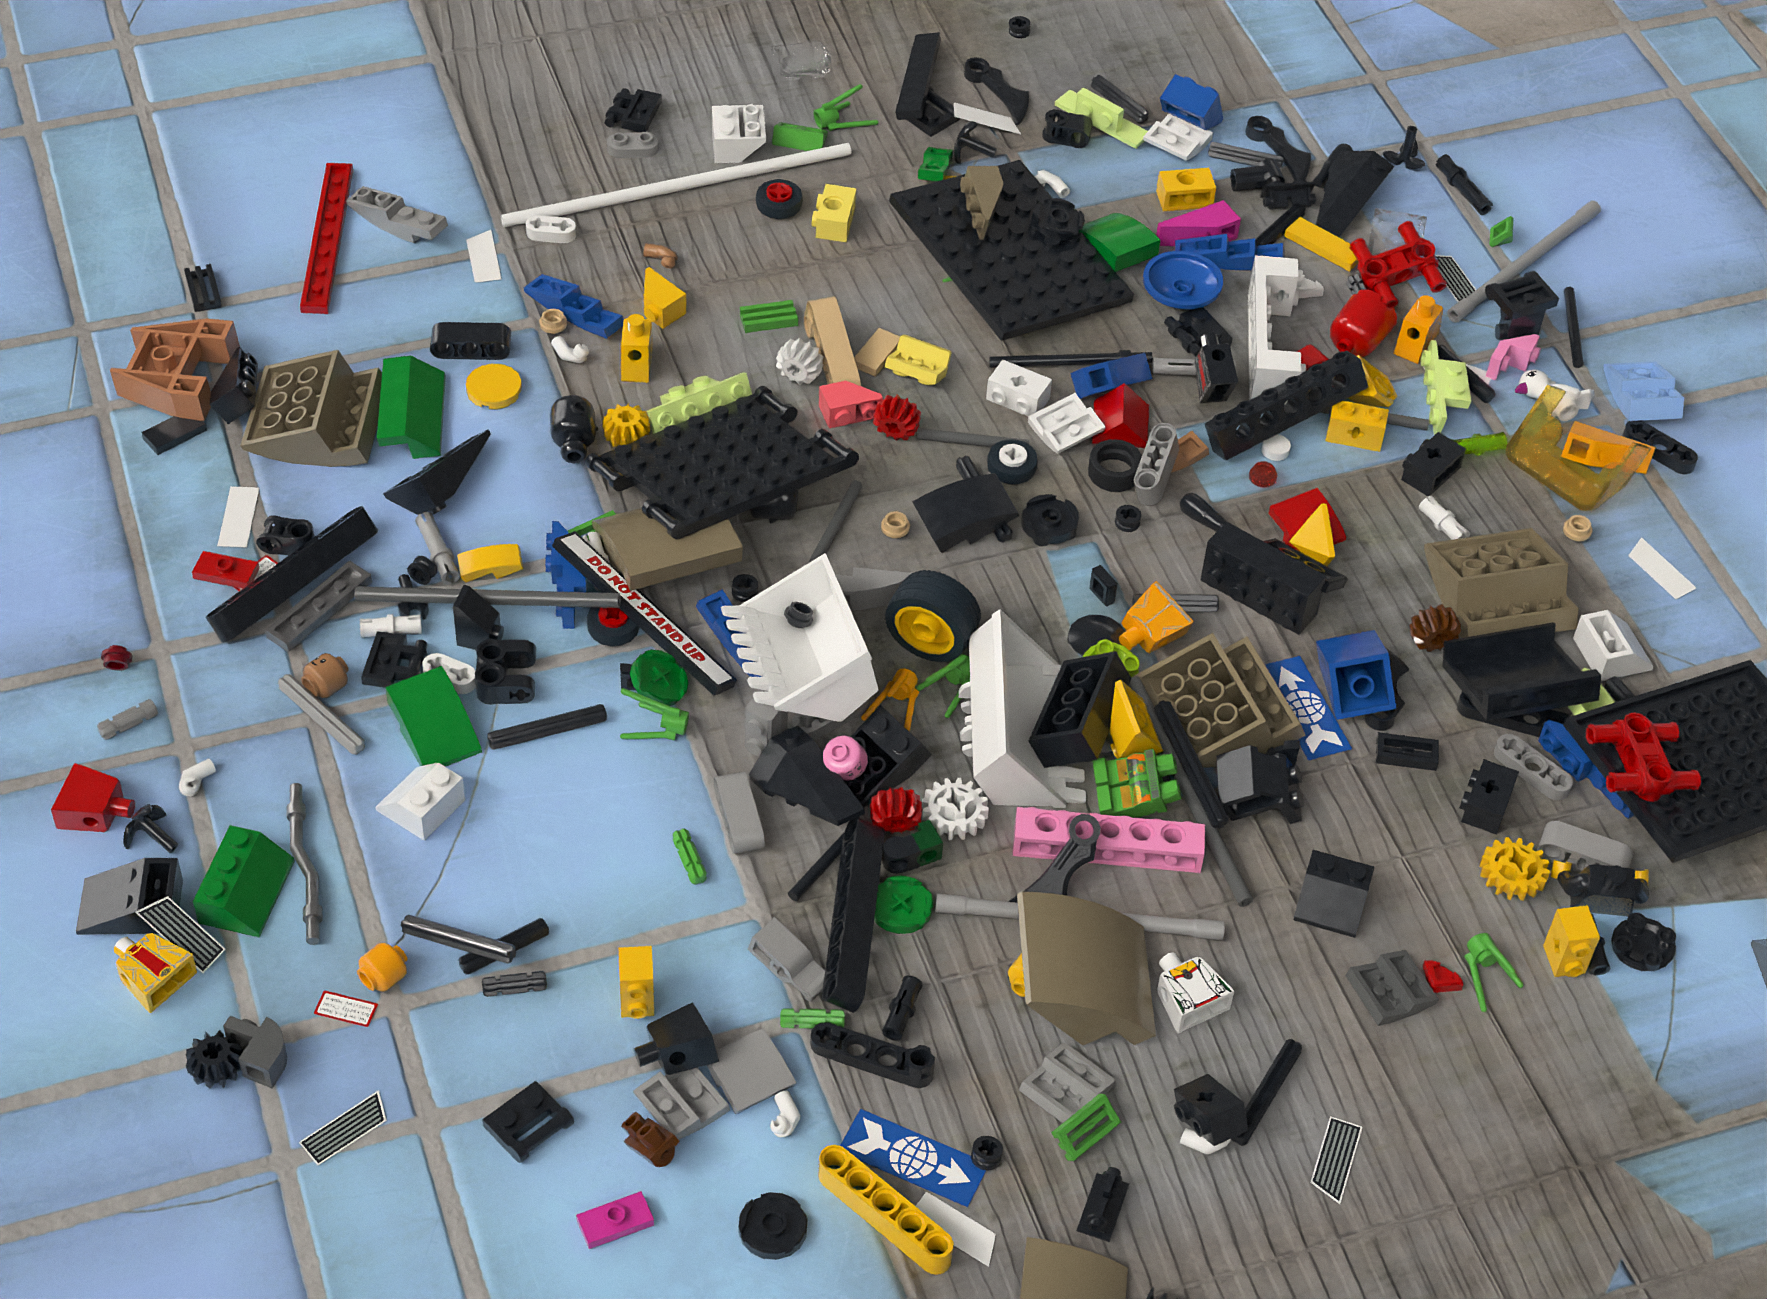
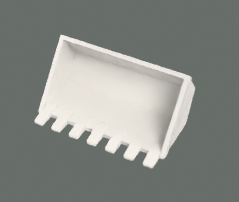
M826 553L743 604L721 607L724 616L737 618L726 621L728 629L743 632V634H732L733 643L752 647L738 648L736 651L739 658L756 661L744 662L742 664L744 672L763 676L749 677L747 680L751 688L768 691L754 692L755 702L774 706L775 710L842 722L879 691L870 661L872 657ZM792 602H801L808 605L813 610L812 624L803 628L793 627L784 616L785 609Z
M1000 609L992 614L991 619L970 635V682L963 684L959 688V698H971V701L961 703L962 711L971 715L965 717V725L967 726L960 731V741H972V744L962 746V751L966 756L973 757V777L993 805L1066 808V803H1085L1086 792L1066 787L1065 783L1084 782V770L1068 766L1044 768L1028 742L1062 665H1058L1046 651Z

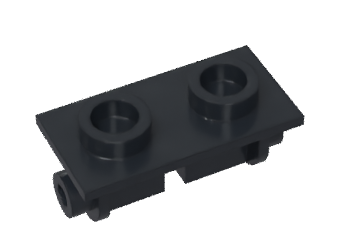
M1296 180L1293 183L1270 182L1265 184L1260 198H1263L1264 207L1269 209L1288 208L1287 199H1291L1292 206L1295 203H1299L1301 206L1310 207L1311 204L1316 202L1315 194H1311L1316 182H1307L1306 180Z
M1109 1167L1103 1174L1096 1173L1076 1230L1077 1232L1110 1242L1129 1187V1183L1122 1181L1119 1169Z

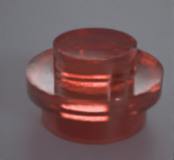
M1261 461L1257 462L1250 469L1249 479L1258 487H1270L1276 483L1277 472L1271 463Z

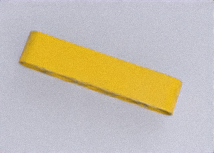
M830 1145L821 1151L818 1177L825 1188L926 1272L938 1275L943 1274L949 1269L952 1259L953 1240L944 1229L844 1147ZM830 1165H837V1166H839L840 1168H838V1169H831V1168H829L828 1166H830ZM863 1186L866 1189L856 1190L853 1187ZM880 1207H888V1208H890L891 1210H890V1211H881V1210L878 1209V1208H880ZM912 1228L917 1230V1232L909 1233L904 1229ZM940 1250L943 1252V1254L937 1255L931 1253L930 1251Z

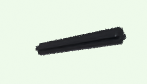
M1162 700L1159 704L1155 705L1154 711L1211 826L1218 829L1223 828L1229 822V818L1171 702Z

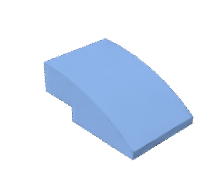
M1656 361L1604 364L1603 369L1612 396L1623 415L1629 421L1682 418L1684 397L1674 389L1675 378Z

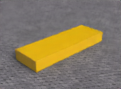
M1299 217L1285 230L1284 237L1349 272L1358 264L1357 259L1349 248L1350 243L1302 217Z

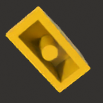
M648 267L645 269L644 315L647 319H650L664 329L687 314L686 293Z

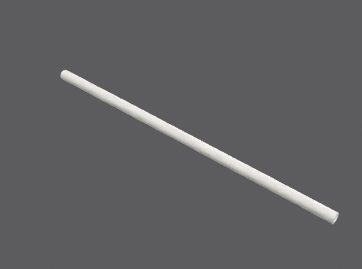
M849 143L502 214L501 222L503 228L524 224L528 218L535 215L558 217L850 156L851 147Z

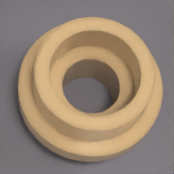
M548 309L543 312L539 320L540 328L547 333H559L566 328L567 319L562 311Z
M893 511L888 513L882 520L881 530L888 537L901 538L908 534L910 523L905 514Z
M1582 515L1571 516L1564 523L1563 532L1571 540L1585 541L1592 534L1591 522Z

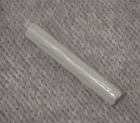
M286 674L278 680L279 689L351 754L357 755L360 751L364 750V739L292 675Z

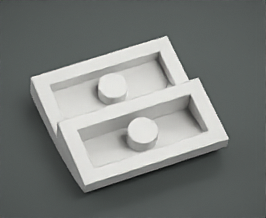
M1168 114L1161 123L1155 122L1144 135L1143 140L1187 161L1195 157L1210 143L1213 138V132L1201 129Z
M1076 393L1028 416V423L1035 433L1057 454L1105 430L1104 424L1091 407L1086 408Z

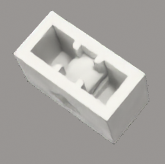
M1002 360L988 379L986 399L1030 416L1042 410L1049 401L1052 379Z

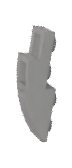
M361 187L346 200L348 206L370 223L398 238L415 243L420 237L432 240L448 226L445 216L405 206L403 197L368 187Z
M853 567L852 576L835 575L851 611L888 605L899 585L911 573Z

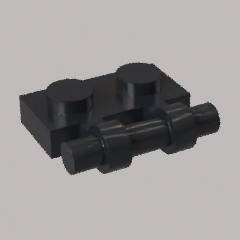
M623 88L615 95L613 106L609 107L606 112L605 125L613 127L615 123L621 121V128L636 132H646L662 103V94L637 89L635 95H632L628 89Z
M1204 307L1181 313L1179 321H1176L1172 316L1167 317L1164 321V324L1168 327V332L1182 342V347L1187 353H1192L1195 357L1202 347L1201 336L1205 334H1217L1219 344L1227 343L1230 346L1232 344L1233 338Z
M377 631L361 676L362 685L385 688L394 684L395 680L402 681L421 674L419 672L424 658L428 655L426 651L427 642L417 640L415 646L407 645L406 635ZM402 659L409 660L408 667L400 666Z

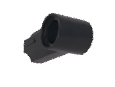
M1265 159L1257 166L1232 169L1230 172L1233 191L1264 188L1265 184L1274 181L1285 183L1278 163L1274 159Z

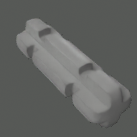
M151 699L139 703L140 707L138 708L133 706L112 716L113 720L111 721L106 719L98 723L97 728L101 737L107 740L115 736L117 731L122 733L142 723L144 718L149 720L158 714L156 705Z

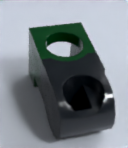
M930 819L918 823V831L904 837L894 836L886 840L883 847L882 863L887 871L895 874L903 873L942 859L943 841Z

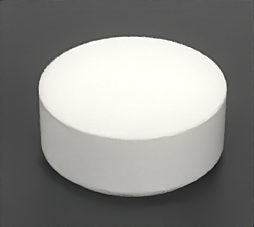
M1277 434L1263 441L1262 453L1266 458L1273 461L1284 460L1290 452V441L1286 437Z

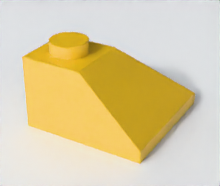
M1122 680L1115 682L1110 734L1113 739V743L1110 746L1117 759L1125 758L1134 753H1144L1145 750L1154 749L1156 754L1162 752V746L1143 698Z

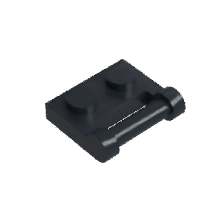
M929 86L926 101H930L946 112V114H942L926 102L922 118L906 120L932 137L961 118L954 117V106L936 94L934 89Z
M1536 271L1527 272L1523 277L1501 284L1492 283L1485 287L1487 298L1494 300L1511 321L1556 307L1559 301V297Z
M534 1081L483 1118L482 1122L483 1127L518 1163H521L529 1157L530 1151L561 1128L567 1129L574 1124V1118L537 1081ZM549 1115L552 1117L551 1120L521 1142L517 1140Z

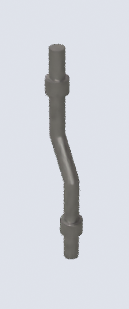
M293 783L290 785V803L286 806V817L290 821V851L306 878V905L303 907V922L306 923V942L310 945H315L319 943V923L322 922V906L319 905V875L303 848V820L306 818V806L302 803V785Z

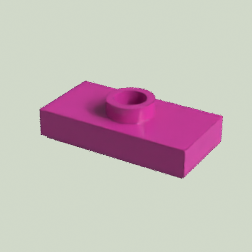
M642 1191L576 1215L577 1223L588 1249L654 1226V1218Z

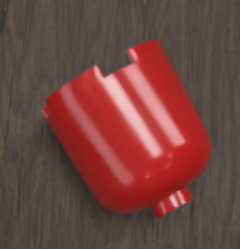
M1361 289L1357 294L1349 298L1330 325V338L1340 352L1349 351L1355 356L1360 355L1362 358L1369 356L1396 326L1397 315L1395 309L1392 306L1388 308L1381 301L1383 296L1371 290Z

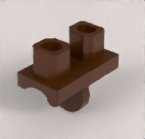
M634 1112L622 1123L621 1127L629 1135L624 1140V1143L631 1150L655 1167H664L672 1161L675 1155V1146L680 1142L673 1133L650 1118L645 1120L637 1112Z

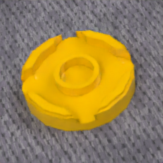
M491 363L482 365L474 369L466 380V393L469 400L479 407H482V405L489 406V409L508 407L516 402L522 390L519 373L512 367L504 364Z

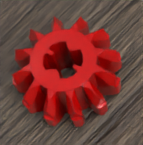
M898 394L894 398L887 395L885 399L877 403L874 410L873 424L878 426V432H884L886 437L891 436L897 441L899 438L908 440L910 436H914L915 432L918 431L922 412L917 409V404L908 402V398H900Z
M889 787V790H880L877 795L871 798L870 819L872 823L884 828L885 831H889L890 834L894 832L903 834L905 830L912 831L915 829V826H918V823H921V818L923 817L922 801L920 800V795L915 794L914 790H904L903 787L898 789Z

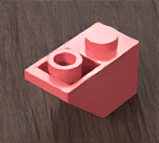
M848 381L819 386V408L829 429L874 419L876 405L880 400H883L880 393Z

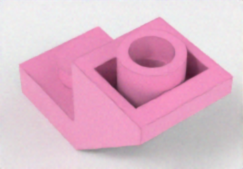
M1532 334L1501 340L1491 356L1486 377L1496 380L1501 371L1506 372L1508 366L1526 371L1530 362L1535 363L1541 351V348L1537 347L1540 336Z

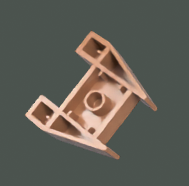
M206 318L132 327L130 331L136 350L127 368L110 369L117 395L170 416L205 421L211 408L209 405L211 395L207 377L192 376L199 361L228 364L235 350L240 347L234 321Z

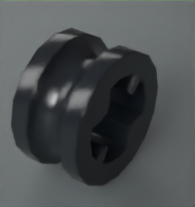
M1023 16L1011 18L1009 20V34L1012 37L1021 39L1028 37L1030 34V20Z
M1132 505L1120 506L1116 511V527L1124 532L1136 531L1140 526L1141 511Z
M419 555L408 566L407 572L415 582L427 585L431 578L437 574V567L429 558Z
M741 574L734 577L732 581V596L734 599L746 602L758 594V581L754 576Z
M992 1136L977 1138L973 1143L971 1161L975 1167L986 1171L997 1168L1003 1152L1001 1142ZM987 1150V1151H988L987 1154H989L990 1152H992L993 1155H992V1156H986V1152H985L984 1154H982L981 1151Z

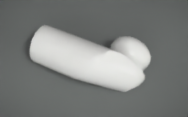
M561 336L555 337L552 340L551 344L562 360L579 364L587 360L589 349L584 344L582 346L577 344L573 349L568 346Z
M209 758L182 772L179 790L183 795L191 797L197 794L202 779L216 772L215 766Z

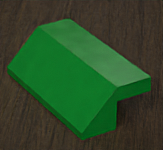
M411 355L383 359L377 429L379 447L408 443L413 459L441 456L446 379L444 371Z

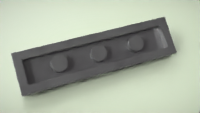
M348 561L265 630L266 638L289 652L353 599L356 586H368L371 584V574L353 562Z

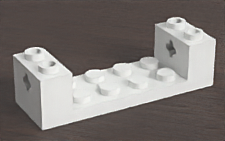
M1255 255L1248 290L1249 400L1261 395L1266 389L1274 388L1284 383L1289 377L1298 376L1306 372V364H1301V352L1272 350V342H1267V339L1270 340L1272 323H1267V321H1270L1271 315L1291 316L1292 306H1297L1299 290H1296V287L1302 285L1303 270H1298V259Z

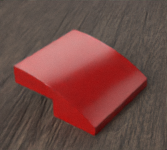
M1318 488L1271 505L1268 514L1284 532L1283 542L1295 549L1297 548L1289 541L1321 504H1327L1333 544L1335 545L1346 540V534L1338 517Z

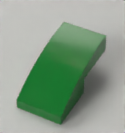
M928 147L924 152L923 164L918 169V179L930 181L944 180L952 161L953 150Z

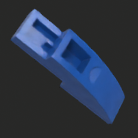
M552 521V533H546V550H551V555H546L545 557L546 572H551L552 584H557V592H586V577L552 547L555 538L568 534V531L558 521ZM556 606V617H562L563 629H575V607Z
M1551 720L1546 721L1538 740L1544 750L1549 752L1577 782L1588 778L1593 786L1599 789L1627 819L1635 816L1616 792L1608 791L1606 779L1563 726L1564 724Z

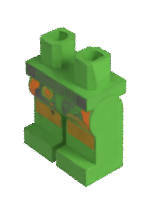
M1154 749L1145 750L1144 753H1134L1120 759L1106 761L1105 757L1093 760L1099 812L1101 815L1138 818L1153 814L1156 811L1158 813L1167 812V803L1182 799L1177 779L1163 782L1162 778L1163 776L1178 772L1173 754L1157 756Z

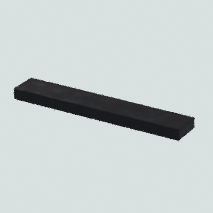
M940 32L915 35L895 111L897 120L922 118L941 42Z

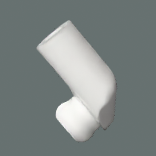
M1040 170L1034 176L1043 187L1048 183L1060 198H1065L1070 193V188L1062 179L1048 171Z
M786 1090L779 1092L774 1097L780 1114L777 1116L776 1121H771L770 1128L777 1137L791 1135L801 1117L790 1092Z
M1185 1128L1180 1144L1209 1155L1226 1147L1231 1139L1213 1146L1205 1138L1199 1137L1195 1131Z

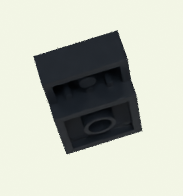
M996 473L959 480L912 501L941 553L965 539L971 545L1020 516Z

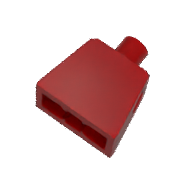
M74 763L51 808L56 829L105 832L109 830L115 816L131 818L133 816L135 801L123 798L121 784L116 777Z

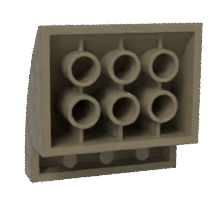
M339 350L264 366L256 392L255 407L251 409L240 445L241 448L256 455L292 464L336 467L368 463L378 426L382 380L381 370L378 367L354 373Z
M642 508L592 520L595 532L601 536L604 553L608 555L610 564L624 576L630 591L742 561L743 546L729 519L681 539L672 538L663 525L654 518H648L643 514Z
M1532 528L1424 544L1425 555L1437 593L1445 608L1451 607L1459 618L1461 624L1459 636L1461 638L1552 622L1556 624L1555 632L1577 629L1579 608L1566 596L1568 563Z
M1211 633L1134 675V677H1140L1154 707L1162 700L1171 702L1203 768L1216 767L1217 755L1242 747L1256 746L1258 752L1266 754L1267 750L1272 746L1275 748L1284 745V741L1298 740L1306 736L1301 723L1247 636L1222 649L1215 635Z
M1018 893L1026 1005L1081 1045H1086L1114 1032L1120 1034L1133 1045L1155 1037L1156 1031L1144 927L1130 917L1092 901L1052 893Z

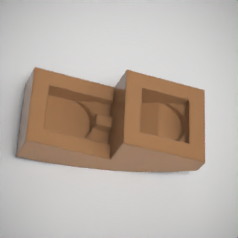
M1193 431L1178 439L1179 452L1171 473L1188 467L1209 455V448Z

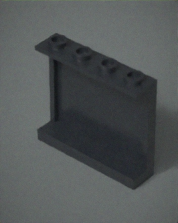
M1554 622L1444 641L1442 667L1486 721L1599 701L1601 674L1597 669L1581 671L1555 642L1556 624Z

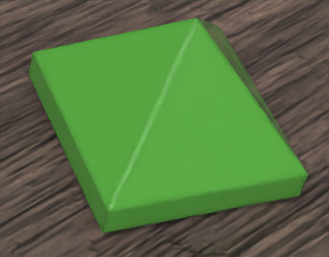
M1512 216L1491 227L1489 242L1491 247L1513 242L1514 218Z

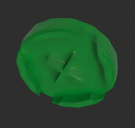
M653 649L640 654L632 663L630 670L631 681L638 694L668 706L676 704L686 694L688 688L687 674L683 667L679 668L676 664L677 661L672 655L662 650Z
M891 876L884 879V883L878 886L874 918L878 926L888 932L907 934L922 929L930 921L933 912L932 894L929 889L926 890L922 886V882L908 876Z

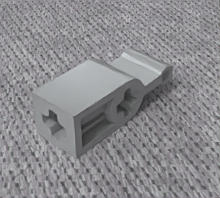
M774 917L752 937L748 950L781 981L791 983L802 993L806 1000L811 1002L823 990L825 970L813 960L810 950Z

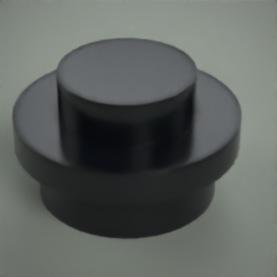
M792 602L784 611V616L793 627H808L813 622V610L804 603Z

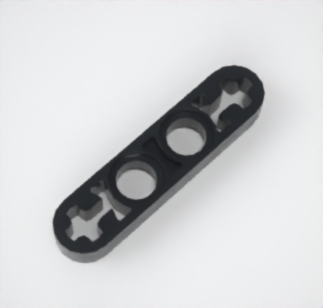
M1463 691L1457 703L1458 712L1466 718L1535 737H1540L1545 721L1551 720L1564 724L1566 719L1571 717L1566 713L1550 709L1486 721L1475 706L1469 705L1471 701ZM1527 715L1533 716L1538 720V723H1528L1523 717Z

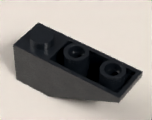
M240 347L235 350L211 390L209 405L227 424H230L255 407L258 363L250 353L246 354Z

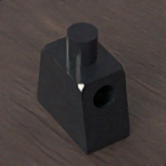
M693 1002L649 1023L646 1029L650 1042L633 1048L640 1067L658 1061L666 1075L719 1062L712 1033Z

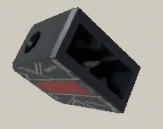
M1205 334L1201 336L1202 347L1195 358L1200 403L1227 401L1238 383L1231 348L1227 343L1219 344L1217 334Z

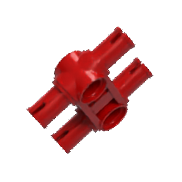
M1412 221L1402 223L1397 230L1403 238L1405 245L1377 255H1372L1363 238L1356 239L1349 245L1350 250L1358 261L1357 269L1363 283L1368 290L1383 296L1381 301L1388 308L1391 306L1393 308L1396 307L1399 302L1390 288L1393 285L1418 276H1424L1432 293L1440 292L1447 286V282L1438 269L1439 262L1435 256V246L1432 242L1420 238Z
M1633 712L1626 715L1624 719L1616 720L1612 724H1589L1588 728H1586V739L1589 744L1613 743L1627 772L1608 773L1606 786L1609 792L1633 791L1640 798L1654 802L1658 801L1662 795H1669L1675 790L1699 789L1698 787L1701 785L1700 773L1697 770L1674 771L1671 769L1660 744L1662 741H1677L1679 738L1677 723H1652L1644 715Z

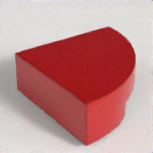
M1424 960L1422 967L1426 981L1434 993L1462 991L1464 984L1456 972L1441 966V963L1438 961Z

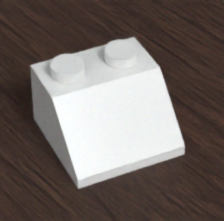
M440 763L417 767L376 806V811L425 841L465 801L463 777Z

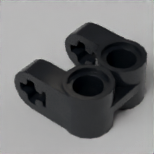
M487 639L482 641L476 648L475 684L477 698L482 703L489 705L522 704L532 701L535 696L534 679L521 674L507 675L508 669H523L533 666L536 662L535 644L528 640Z

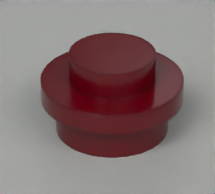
M112 645L101 653L104 667L115 671L126 670L133 658V655L125 647L119 645Z

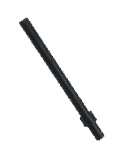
M1119 350L1118 353L994 356L989 357V367H998L1002 360L1020 367L1094 365L1145 353L1148 363H1152L1153 356L1152 352H1131L1130 350Z

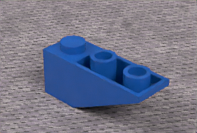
M1145 353L1106 361L1070 373L1079 399L1111 391L1124 383L1129 386L1153 379Z

